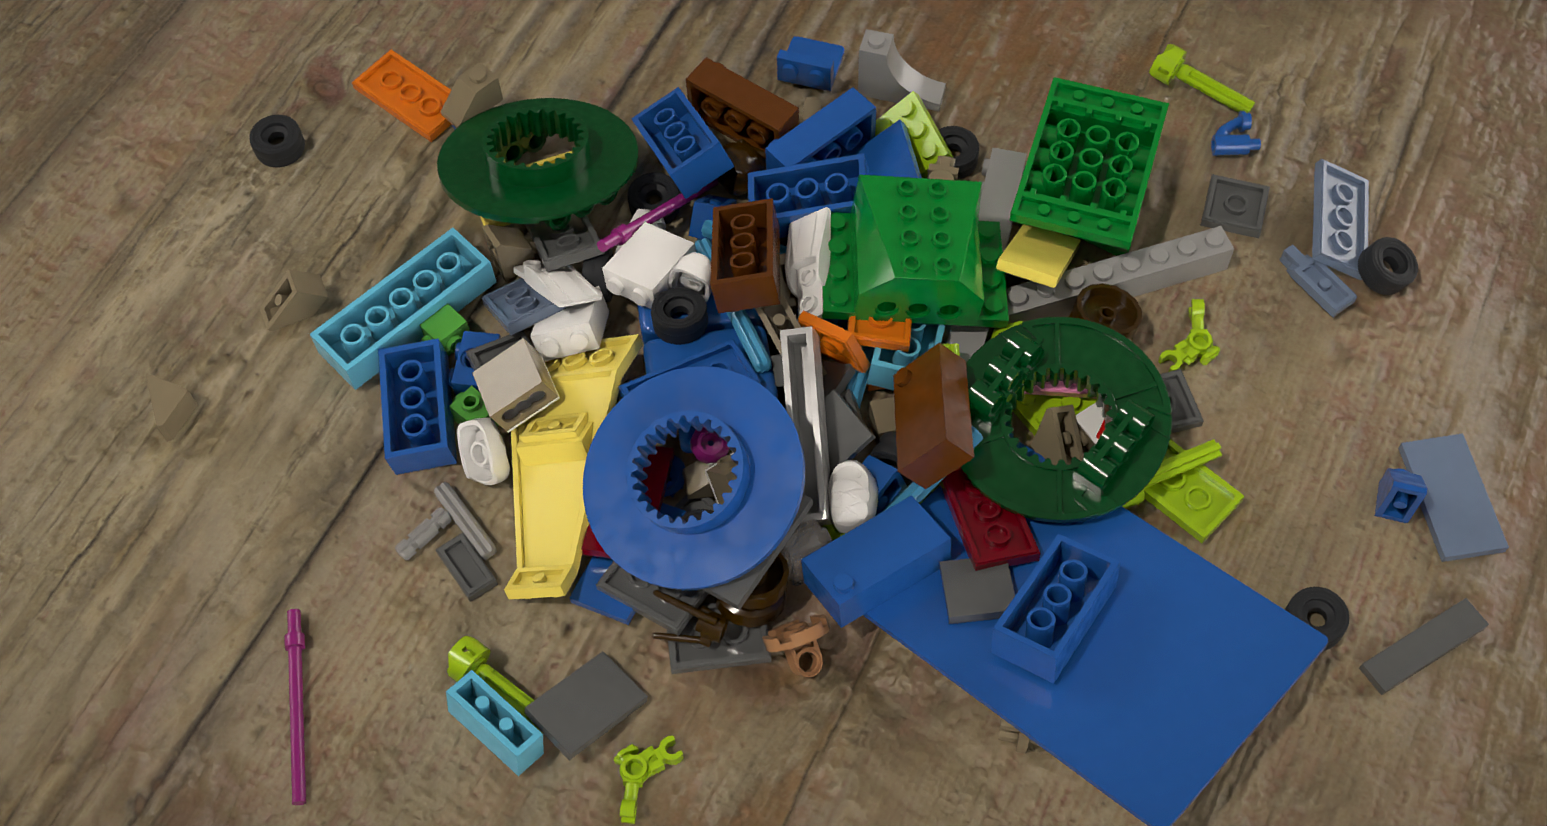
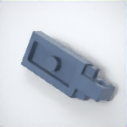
M1293 244L1283 251L1279 260L1287 268V273L1329 315L1335 317L1356 301L1357 295L1326 265L1313 260L1309 255L1304 256Z

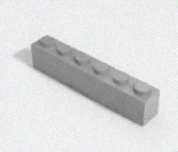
M812 326L780 330L786 411L795 424L804 451L805 484L803 494L812 498L813 501L812 507L799 526L804 528L832 525L834 523L831 517L828 494L830 464L820 337Z

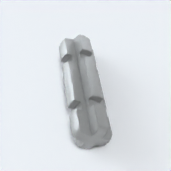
M437 508L431 514L432 518L430 520L426 518L407 535L409 537L407 540L403 539L395 546L399 556L404 560H409L417 553L415 551L417 548L421 549L439 533L438 529L440 527L444 529L451 522L452 519L445 509Z

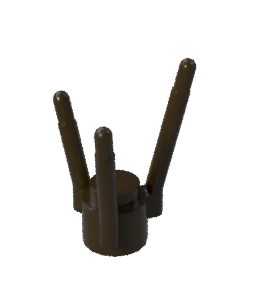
M659 590L653 591L654 596L699 618L695 631L700 633V636L682 634L677 636L672 633L654 632L652 634L654 639L696 643L709 648L712 641L721 643L728 627L729 618L708 609L702 604L697 609Z

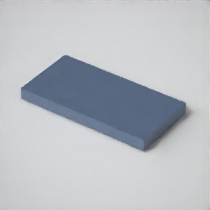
M1322 158L1315 163L1312 259L1358 280H1362L1358 271V259L1362 251L1368 247L1369 180Z
M1456 434L1401 443L1398 449L1406 470L1410 473L1421 475L1428 488L1427 495L1421 502L1420 507L1441 562L1506 552L1509 546L1464 435Z

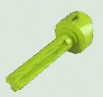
M1168 44L1165 51L1157 55L1149 70L1153 78L1165 85H1168L1172 79L1174 80L1177 77L1182 82L1238 113L1240 111L1250 113L1255 105V102L1188 64H1184L1187 51L1174 44Z
M1213 439L1164 459L1154 478L1145 488L1222 457L1221 445ZM1144 489L1122 507L1128 509L1142 503L1145 498Z
M462 637L448 652V676L455 682H458L473 670L534 727L541 731L524 713L525 707L534 700L494 668L486 664L491 653L488 647L473 637Z

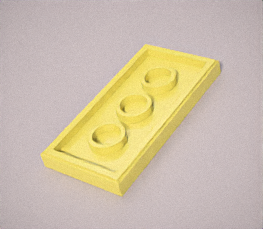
M1023 224L999 257L996 269L1054 288L1076 254L1081 240L1058 232Z

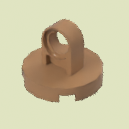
M825 615L809 616L811 623L799 622V619L770 630L767 632L768 636L762 637L766 651H784L789 667L794 674L808 678L816 676L823 666V658L817 639L827 634L830 630ZM805 652L810 653L813 659L812 666L807 671H803L799 666V658Z

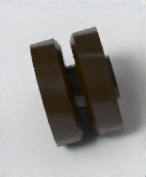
M1104 283L1091 284L1081 290L1069 317L1104 325L1132 341L1142 321V309L1133 296L1117 286Z
M782 553L778 554L740 610L715 597L716 607L724 617L729 618V621L737 625L756 627L774 621L783 612L787 599L789 568L787 560Z

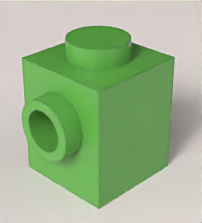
M448 303L420 324L424 336L421 340L427 341L439 338L448 356L451 353H455L456 344L462 341L463 332L470 331L467 321Z
M472 385L465 392L459 393L449 405L454 421L459 425L476 418H490L480 392Z

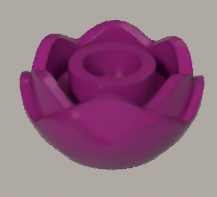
M704 427L701 431L695 430L690 441L691 450L696 458L706 464L717 463L720 458L727 456L730 450L727 446L728 443L723 438L719 437L715 431L709 433ZM712 440L714 442L713 446H709L707 444L708 441Z

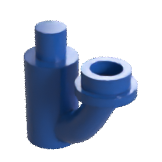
M1240 111L1238 117L1225 123L1216 131L1211 140L1213 156L1248 155L1250 150H1260V138L1250 139L1249 134L1229 135L1237 128L1239 132L1250 130L1252 126L1251 113Z

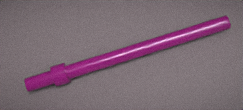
M715 179L698 193L691 195L687 199L680 193L631 223L619 225L611 231L610 235L597 242L598 249L601 252H605L616 245L621 246L625 244L644 222L653 224L717 186L718 179Z
M290 609L287 611L288 633L284 635L285 650L288 651L292 805L306 804L302 650L305 649V634L301 632V610Z

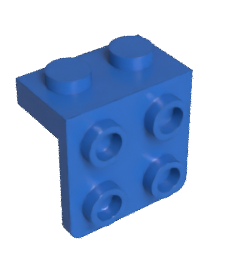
M798 36L793 37L788 50L780 49L777 55V80L831 91L844 56V47Z

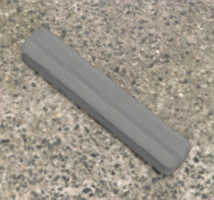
M443 482L440 486H437L434 489L437 499L465 534L480 557L487 560L495 555L497 549L494 543L450 484Z

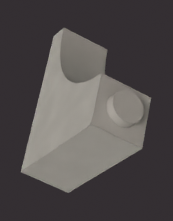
M866 29L859 49L858 92L865 97L898 103L914 91L920 96L926 109L939 112L946 90V83L928 78L909 66L897 51L894 34Z

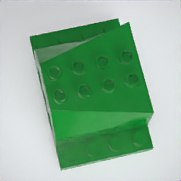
M1054 77L1013 203L1009 221L1078 237L1116 256L1129 253L1169 103Z
M859 175L851 213L831 212V240L828 243L831 252L830 267L825 286H822V318L849 320V317L856 316L855 320H868L869 317H873L875 321H888L890 318H893L894 322H905L907 318L912 320V323L1007 328L1009 315L1005 273L996 269L998 259L1003 253L1000 222L979 221L982 182Z

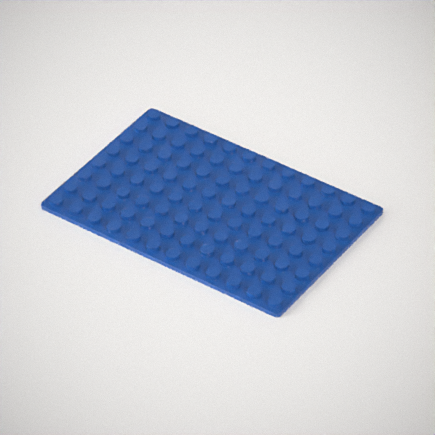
M1019 442V448H1028V457L1034 454H1038L1037 452L1030 449L1023 443ZM1038 454L1039 462H1043L1045 458ZM939 486L920 505L951 538V560L969 559L942 488ZM1120 507L1097 518L1079 522L1051 523L1025 518L1040 551L1039 561L1058 534L1120 561L1115 590L1054 684L991 653L993 627L999 619L949 624L940 569L863 615L1147 826H1172L1328 644V638L1324 634L1124 507ZM1039 561L1009 566L1015 595Z

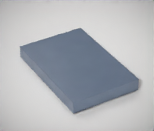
M519 278L481 298L488 311L510 336L566 309L565 307H558L539 294L523 278Z

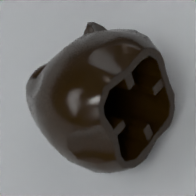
M742 138L723 147L734 167L717 178L718 182L723 185L729 194L736 196L748 193V173L766 170V151L752 146Z

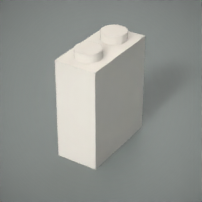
M644 222L602 268L606 288L615 295L624 296L639 306H646L651 309L653 301L659 294L672 289L668 286L670 273L683 256L696 253L695 244Z
M595 287L602 294L600 287ZM604 297L598 301L566 306V309L534 324L530 337L544 361L600 348L609 315V309Z

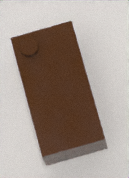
M707 57L686 78L687 98L706 125L736 142L743 138L752 146L766 151L765 148L773 140L781 138L799 125V107Z
M773 198L713 207L710 285L718 313L737 312L780 304V226Z
M941 343L936 344L893 375L898 472L924 489L929 488L974 458L966 361Z

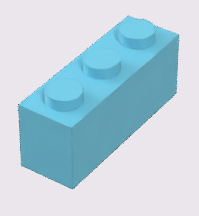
M473 670L446 691L448 712L517 776H520L544 754L543 734Z

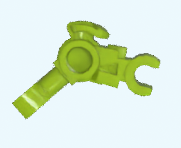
M1191 299V307L1188 308L1189 320L1192 323V329L1187 338L1174 345L1173 350L1162 352L1158 362L1160 364L1167 360L1174 362L1175 365H1172L1168 372L1180 369L1184 362L1190 365L1198 357H1201L1199 361L1202 365H1207L1220 352L1219 347L1213 346V339L1208 329H1204V299Z
M674 736L665 737L660 742L658 748L654 749L653 746H650L639 754V748L631 744L618 752L614 757V763L620 765V777L623 780V786H625L624 798L620 807L621 823L635 824L639 788L643 787V783L649 777L665 770L664 764L676 765L684 759L682 751H678L675 754H669L666 751L669 747L676 744Z

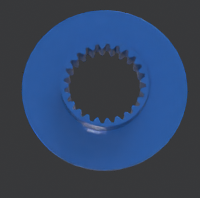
M698 366L672 370L645 381L625 395L612 408L598 428L590 445L583 472V501L590 527L603 550L616 564L640 580L656 586L678 590H700L726 584L743 576L763 562L777 548L789 531L803 496L805 484L804 451L795 424L786 409L768 389L755 380L732 370L718 367ZM692 425L697 431H701L703 427L709 433L715 431L719 437L728 443V448L734 453L731 455V459L737 464V466L731 469V472L737 479L729 481L728 485L733 489L732 492L722 494L724 503L722 505L714 503V512L712 514L704 510L701 520L692 515L689 517L688 522H686L681 517H677L674 520L669 515H662L650 504L652 502L651 498L644 494L648 491V487L641 481L648 478V474L643 471V468L651 465L647 457L648 455H656L655 445L657 443L664 445L667 434L676 437L677 429L681 428L686 433Z

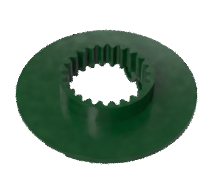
M536 98L514 101L490 108L462 123L443 143L437 159V171L440 184L449 198L463 209L475 215L495 221L518 224H538L540 221H543L553 230H561L570 222L571 214L583 218L590 214L594 205L610 204L616 198L618 190L624 184H627L633 173L636 172L639 154L637 141L630 127L610 111L578 100ZM555 134H559L560 139L567 137L568 142H574L575 147L572 148V153H566L565 159L556 158L555 163L545 161L543 166L533 163L530 167H526L525 163H520L517 166L514 164L521 158L522 154L528 151L535 153L541 150L548 136L552 137Z
M1037 318L1024 321L1022 324L999 333L981 346L966 362L971 425L982 434L983 440L974 448V458L960 468L971 484L982 495L1001 508L1014 514L1023 515L1025 518L1043 522L1069 523L1089 520L1108 514L1128 503L1149 484L1159 470L1166 455L1171 435L1172 410L1166 385L1153 362L1136 344L1122 334L1096 322L1079 318ZM1059 381H1063L1065 387L1069 388L1074 383L1077 384V391L1088 390V398L1097 397L1096 406L1102 407V417L1105 418V430L1097 443L1090 448L1089 452L1083 454L1082 461L1073 457L1069 465L1063 459H1060L1057 465H1053L1050 458L1039 462L1038 454L1028 457V448H1019V439L1014 438V429L1011 427L1012 411L1017 408V400H1024V391L1032 394L1035 385L1043 389L1046 382H1050L1053 387H1056Z

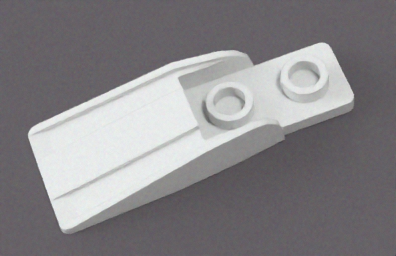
M828 207L795 220L789 225L785 273L790 291L798 298V317L804 310L822 318V286H825L828 276L831 253L828 246L831 240V210Z
M526 260L523 262V265L513 267L516 275L523 278L535 291L558 307L603 299L602 294L571 265L547 272L541 261Z

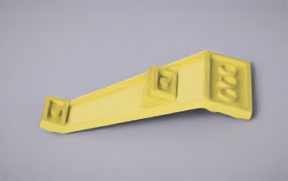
M639 334L602 339L599 349L544 361L560 399L511 431L517 569L504 588L509 600L566 596L578 574L582 557L581 548L589 525L583 501V472L586 457L598 428L616 405L619 393L618 386H620L622 378L643 346Z

